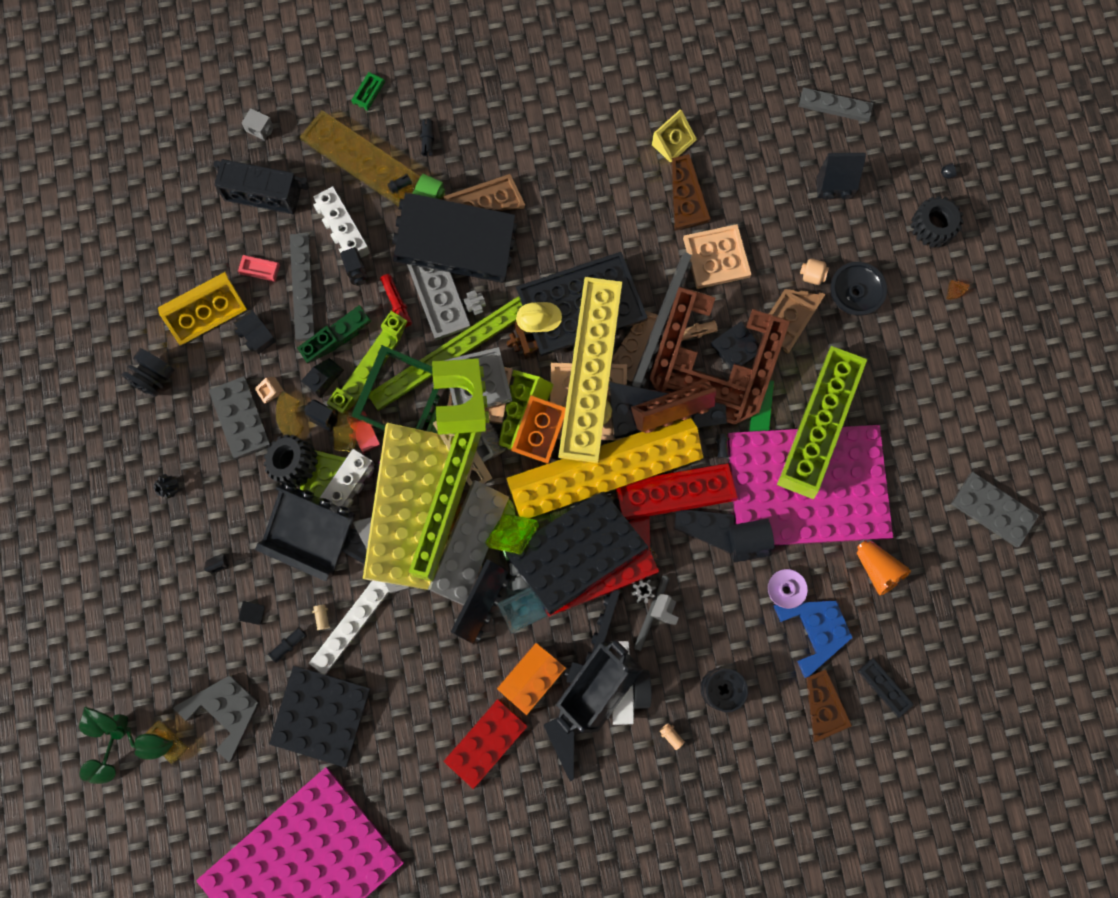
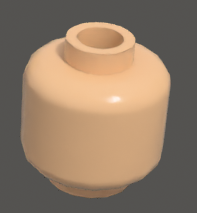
M809 259L807 264L803 263L800 274H803L805 282L820 285L822 282H825L829 268L826 267L827 265L824 261Z

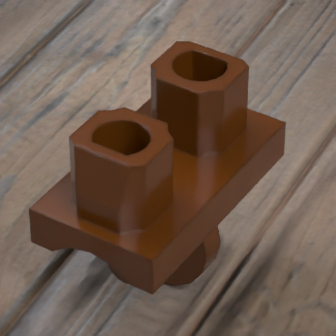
M515 322L518 338H516L515 333L509 334L511 340L507 341V347H513L515 352H519V345H521L525 359L531 358L530 354L539 350L535 339L531 341L526 340V336L533 333L522 330L517 322Z

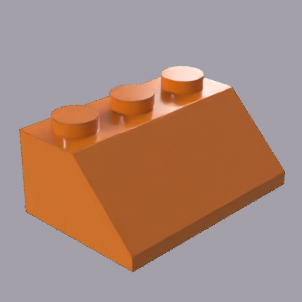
M530 396L511 451L548 464L564 420L566 408Z
M535 643L497 690L524 714L528 715L566 668Z

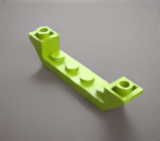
M392 311L388 314L381 324V334L341 390L336 388L327 401V405L344 414L357 404L381 345L394 350L401 339L407 320ZM386 356L384 363L387 361L389 356Z

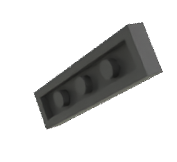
M803 88L798 107L869 122L873 103Z

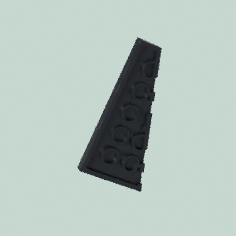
M609 381L613 437L615 439L624 438L642 432L637 429L631 407L669 393ZM715 402V406L709 408L708 412L692 414L691 419L697 428L727 424L726 405Z

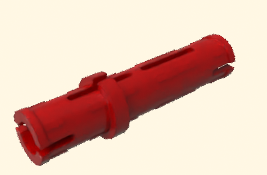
M391 274L383 275L380 281L392 304V311L407 320L406 328L412 324L407 313V306L403 303Z

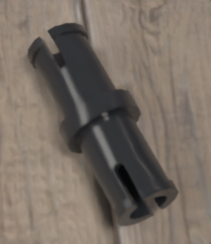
M423 119L421 122L422 134L420 135V140L422 141L421 154L428 157V152L429 156L433 155V121L427 119L426 124L425 119Z
M298 627L287 638L281 639V643L268 653L269 657L277 663L289 651L292 652L295 649L294 647L307 637V634L301 627Z

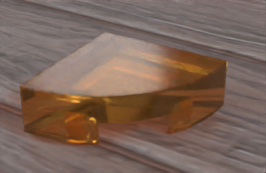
M951 280L946 299L960 298L968 290L969 284Z

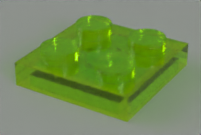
M503 514L485 543L489 548L522 554L539 524L534 519Z

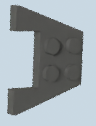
M229 675L176 705L173 709L185 721H188L203 706L230 732V735L221 743L216 751L228 762H231L260 702Z

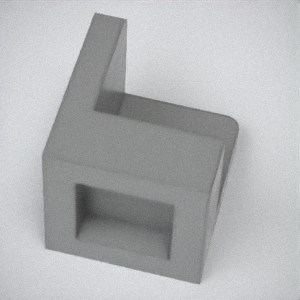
M659 594L650 616L665 623L676 625L678 617L672 615L676 601L672 600L669 595Z

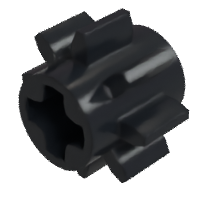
M167 474L158 476V480L154 483L155 493L161 497L165 496L166 499L174 497L179 489L177 479L171 475L167 476Z

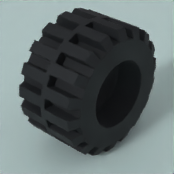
M941 196L925 200L912 217L911 228L914 229L912 231L913 235H917L916 239L923 241L922 244L925 246L929 244V247L933 248L936 245L938 248L942 245H947L962 228L961 225L964 219H961L963 213L959 212V205L955 206L953 200L950 202L947 197L941 199ZM929 216L941 219L945 228L934 226Z
M287 434L284 437H278L277 441L274 440L271 443L272 446L267 448L268 452L264 456L266 459L264 466L266 467L265 472L269 474L268 476L281 484L289 482L299 487L301 483L305 484L308 478L311 479L313 477L312 473L317 469L315 465L318 464L316 459L318 455L310 443L295 435L290 436ZM293 457L291 464L288 466L290 459Z

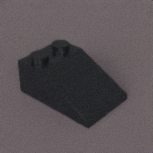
M866 152L828 153L816 177L817 198L825 200L853 198L859 188Z

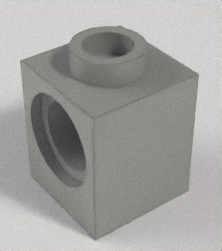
M251 108L242 121L246 132L264 141L273 131L270 117Z

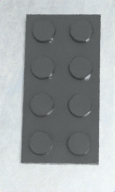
M245 376L209 390L233 459L237 460L271 446Z
M974 472L968 475L951 502V505L1016 548L1020 547L1039 516Z

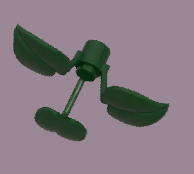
M84 707L79 723L80 731L90 737H101L103 734H110L111 738L102 763L95 759L86 761L81 766L80 778L85 782L93 784H103L113 780L116 775V769L112 765L106 764L114 739H122L126 734L128 735L131 747L136 748L135 755L146 760L157 759L165 755L172 747L173 740H167L155 734H142L134 742L131 727H127V716L118 714L110 717L100 711Z

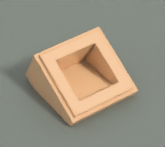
M266 377L255 388L264 404L284 392L275 377Z

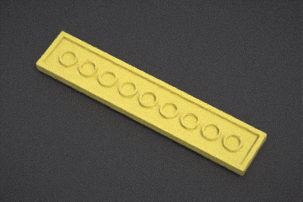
M585 277L559 458L598 463L622 282L590 277Z

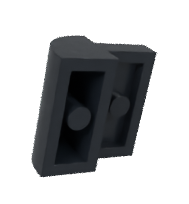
M768 518L730 525V541L732 543V559L734 563L772 556L774 537Z

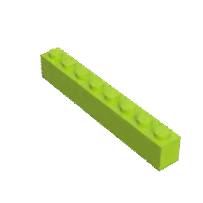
M481 432L455 433L409 570V573L414 577L431 582L434 580L482 434Z

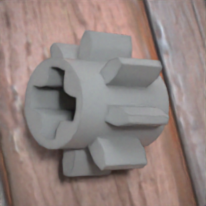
M475 290L466 293L467 298L463 300L467 311H473L475 315L482 313V307L486 306L482 293L477 294Z
M640 580L638 586L633 584L632 587L636 591L631 595L638 597L637 602L642 599L647 604L648 597H655L651 592L656 587L649 585L650 580L647 583H643ZM643 587H646V592L648 594H644L643 596L640 595L641 591L639 590V588L642 589Z

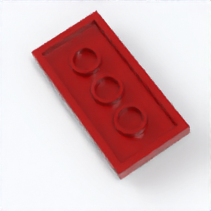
M497 699L443 762L474 789L527 728V725Z

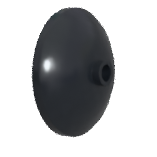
M851 262L843 265L836 271L831 280L830 291L835 304L841 310L851 315L864 316L875 312L883 304L887 295V284L881 272L874 266L864 262Z

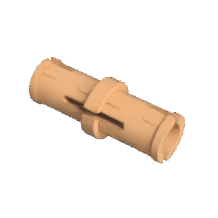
M715 320L703 324L696 323L694 326L686 328L682 341L694 337L701 338L702 335L717 332Z

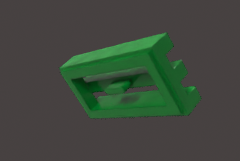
M368 72L352 98V104H358L359 107H364L368 111L383 87L385 80ZM373 78V81L371 82L370 86H368V88H367V90L365 91V94L363 95L362 99L359 100V98L361 97V95H362V93L364 92L365 88L367 87L368 83H369L370 80Z

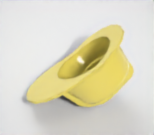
M532 302L525 304L519 309L516 320L518 326L526 332H548L560 325L562 314L560 309L552 303Z

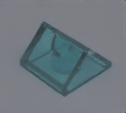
M530 588L497 603L511 633L547 616L541 602Z

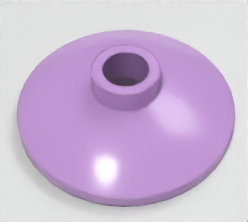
M784 569L776 572L770 578L768 593L776 605L791 609L799 606L805 600L807 584L798 572ZM783 587H787L789 593H784Z

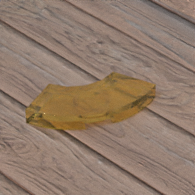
M284 391L280 394L276 405L277 424L283 435L288 434L298 437L304 429L296 417L297 407L300 402Z

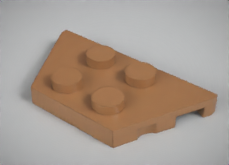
M785 289L769 314L790 321L781 346L785 353L789 354L824 298V293L810 294L808 291L796 292Z

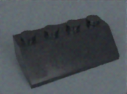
M488 559L486 560L451 630L453 635L473 645L475 641H480L484 633L481 629L484 623H489L493 615L490 611L493 605L497 607L502 597L499 593L502 587L506 589L511 579L508 577L509 572Z

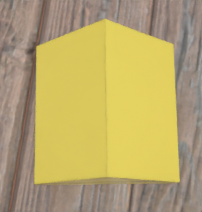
M682 110L674 114L653 135L652 146L669 162L672 161V158L682 154L697 140Z

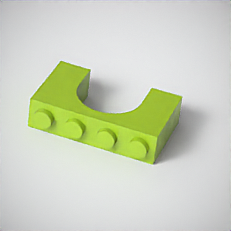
M479 358L432 361L434 389L462 388L472 395V398L464 404L436 407L438 435L486 431V423H489V412L484 409L487 408V396H483V393H486L485 381H481V378H484L483 366H479Z

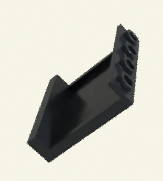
M284 482L276 487L279 493L263 540L257 543L255 550L323 581H327L334 575L355 513L345 506L332 504V501L329 499L316 497L311 491L301 490L292 483Z

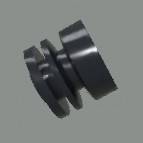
M140 348L133 357V360L139 366L128 365L127 368L133 374L131 375L124 371L121 376L139 391L157 397L159 392L152 387L156 386L162 389L164 386L157 380L161 378L168 381L175 370L155 355Z
M714 668L708 671L702 678L700 692L704 702L710 707L722 712H733L741 708L746 702L748 685L744 677L737 671L728 668ZM719 685H724L725 693H720Z

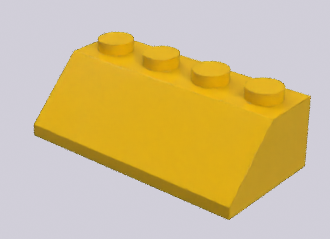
M225 272L158 307L161 318L179 345L192 340L247 310Z

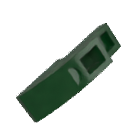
M358 305L332 326H325L297 347L306 363L313 362L359 334L358 331L369 324L371 319L363 307Z

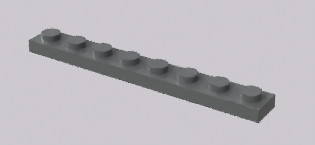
M687 252L680 258L631 382V385L634 387L643 388L647 379L644 378L645 373L650 371L653 361H651L652 355H656L660 345L657 342L659 337L663 338L666 329L664 325L669 319L670 309L674 303L678 288L683 287L686 280L683 276L685 272L688 273L692 262H690L692 255Z

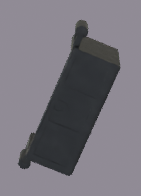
M221 159V162L216 160L213 163L218 172L214 185L223 200L227 202L295 214L301 189L308 190L310 188L305 177H297L292 172Z
M617 640L614 642H600L556 704L560 709L557 723L567 734L576 728L582 733L598 732L643 671V668ZM564 715L573 723V726L563 718Z

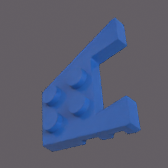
M836 601L803 602L791 609L774 605L780 622L800 615L816 652L797 661L804 678L809 677L852 639Z

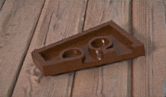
M826 669L806 677L814 742L851 727L852 725Z

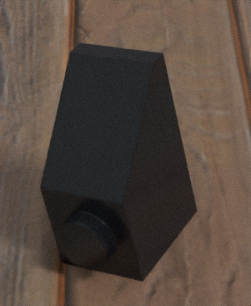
M328 358L314 366L301 382L305 388L320 399L344 369Z

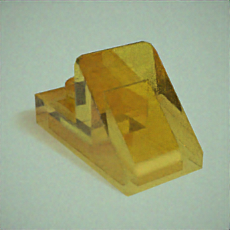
M350 412L338 413L337 427L333 428L334 450L351 452L352 449H355L358 419L351 417L352 413Z

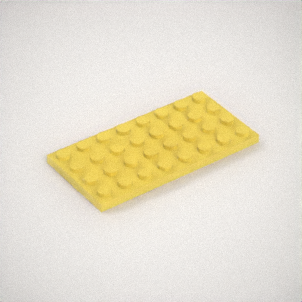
M391 423L386 424L363 579L428 590L431 581L414 577L409 573L449 453L445 443L437 433ZM448 534V537H447V540H446L444 549H445L446 544H447V542H448L449 534Z

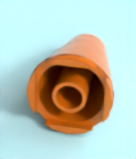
M865 540L857 547V555L880 596L895 588L901 579L904 580L911 573L907 566L873 541L867 542Z

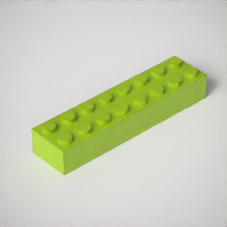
M833 346L830 347L777 482L778 486L811 499L815 498L820 489L867 359Z

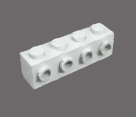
M333 186L313 196L316 202L313 206L318 214L322 213L324 216L322 221L326 229L330 228L333 233L330 235L334 243L340 244V253L355 247L358 249L361 258L370 254L365 241Z
M352 449L320 498L329 499L332 501V504L350 508L353 503L352 498L356 493H360L366 477L369 478L373 474L375 464L369 458Z

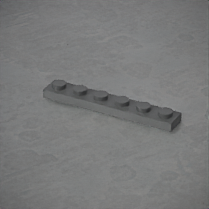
M308 233L290 234L295 340L299 342L307 341L315 335L310 236Z

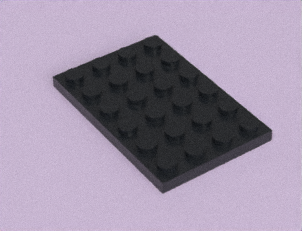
M622 252L516 286L522 306L532 302H548L556 305L561 311V323L556 329L548 332H532L541 356L575 345L585 277L622 282L616 331L647 321L648 317Z
M600 492L505 551V554L549 615H551L648 551L649 547L605 492Z

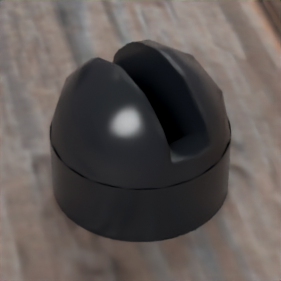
M953 163L943 166L941 174L944 178L951 179L957 176Z

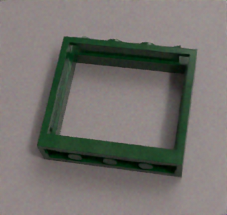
M381 345L351 417L385 431V424L362 415V412L386 356H390L432 375L433 371L432 366ZM433 387L416 429L422 430L424 423L429 424L433 414L430 412L432 405H437L440 395H437L439 389H434Z

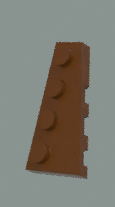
M690 154L672 158L675 231L710 222V216Z

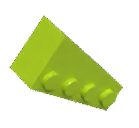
M513 370L512 377H514L513 385H510L512 402L506 404L507 418L503 421L499 441L500 446L512 450L530 396L548 401L554 385L539 376Z

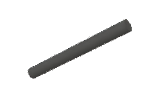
M662 575L655 597L635 643V650H642L654 617L650 615L658 595L664 594L670 579L669 577Z

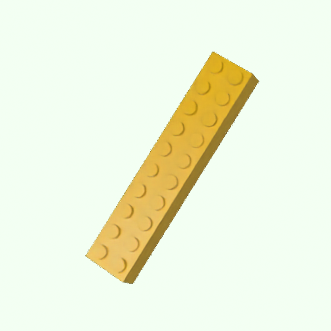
M691 418L686 420L678 419L673 421V424L663 427L661 425L656 427V430L653 432H640L600 446L598 463L561 459L506 478L520 520L523 521L590 498L594 494L607 492L703 459L697 426Z

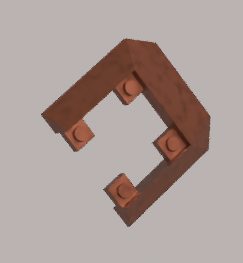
M679 287L651 372L650 380L657 391L672 393L700 382L709 384L716 388L715 402L726 405L727 422L734 425L759 413L790 321L752 309L746 328L764 333L752 369L734 363L729 380L694 370L693 366L698 352L680 346L691 311L710 316L716 297Z

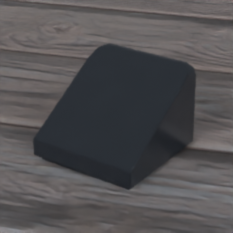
M222 553L206 560L205 571L213 574L227 568L229 564L225 554Z
M243 601L238 621L261 625L265 606Z

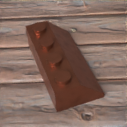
M700 382L632 406L631 409L637 429L644 433H650L661 425L663 427L670 426L675 420H686L691 418L692 414L708 412L709 408L715 406L716 388Z

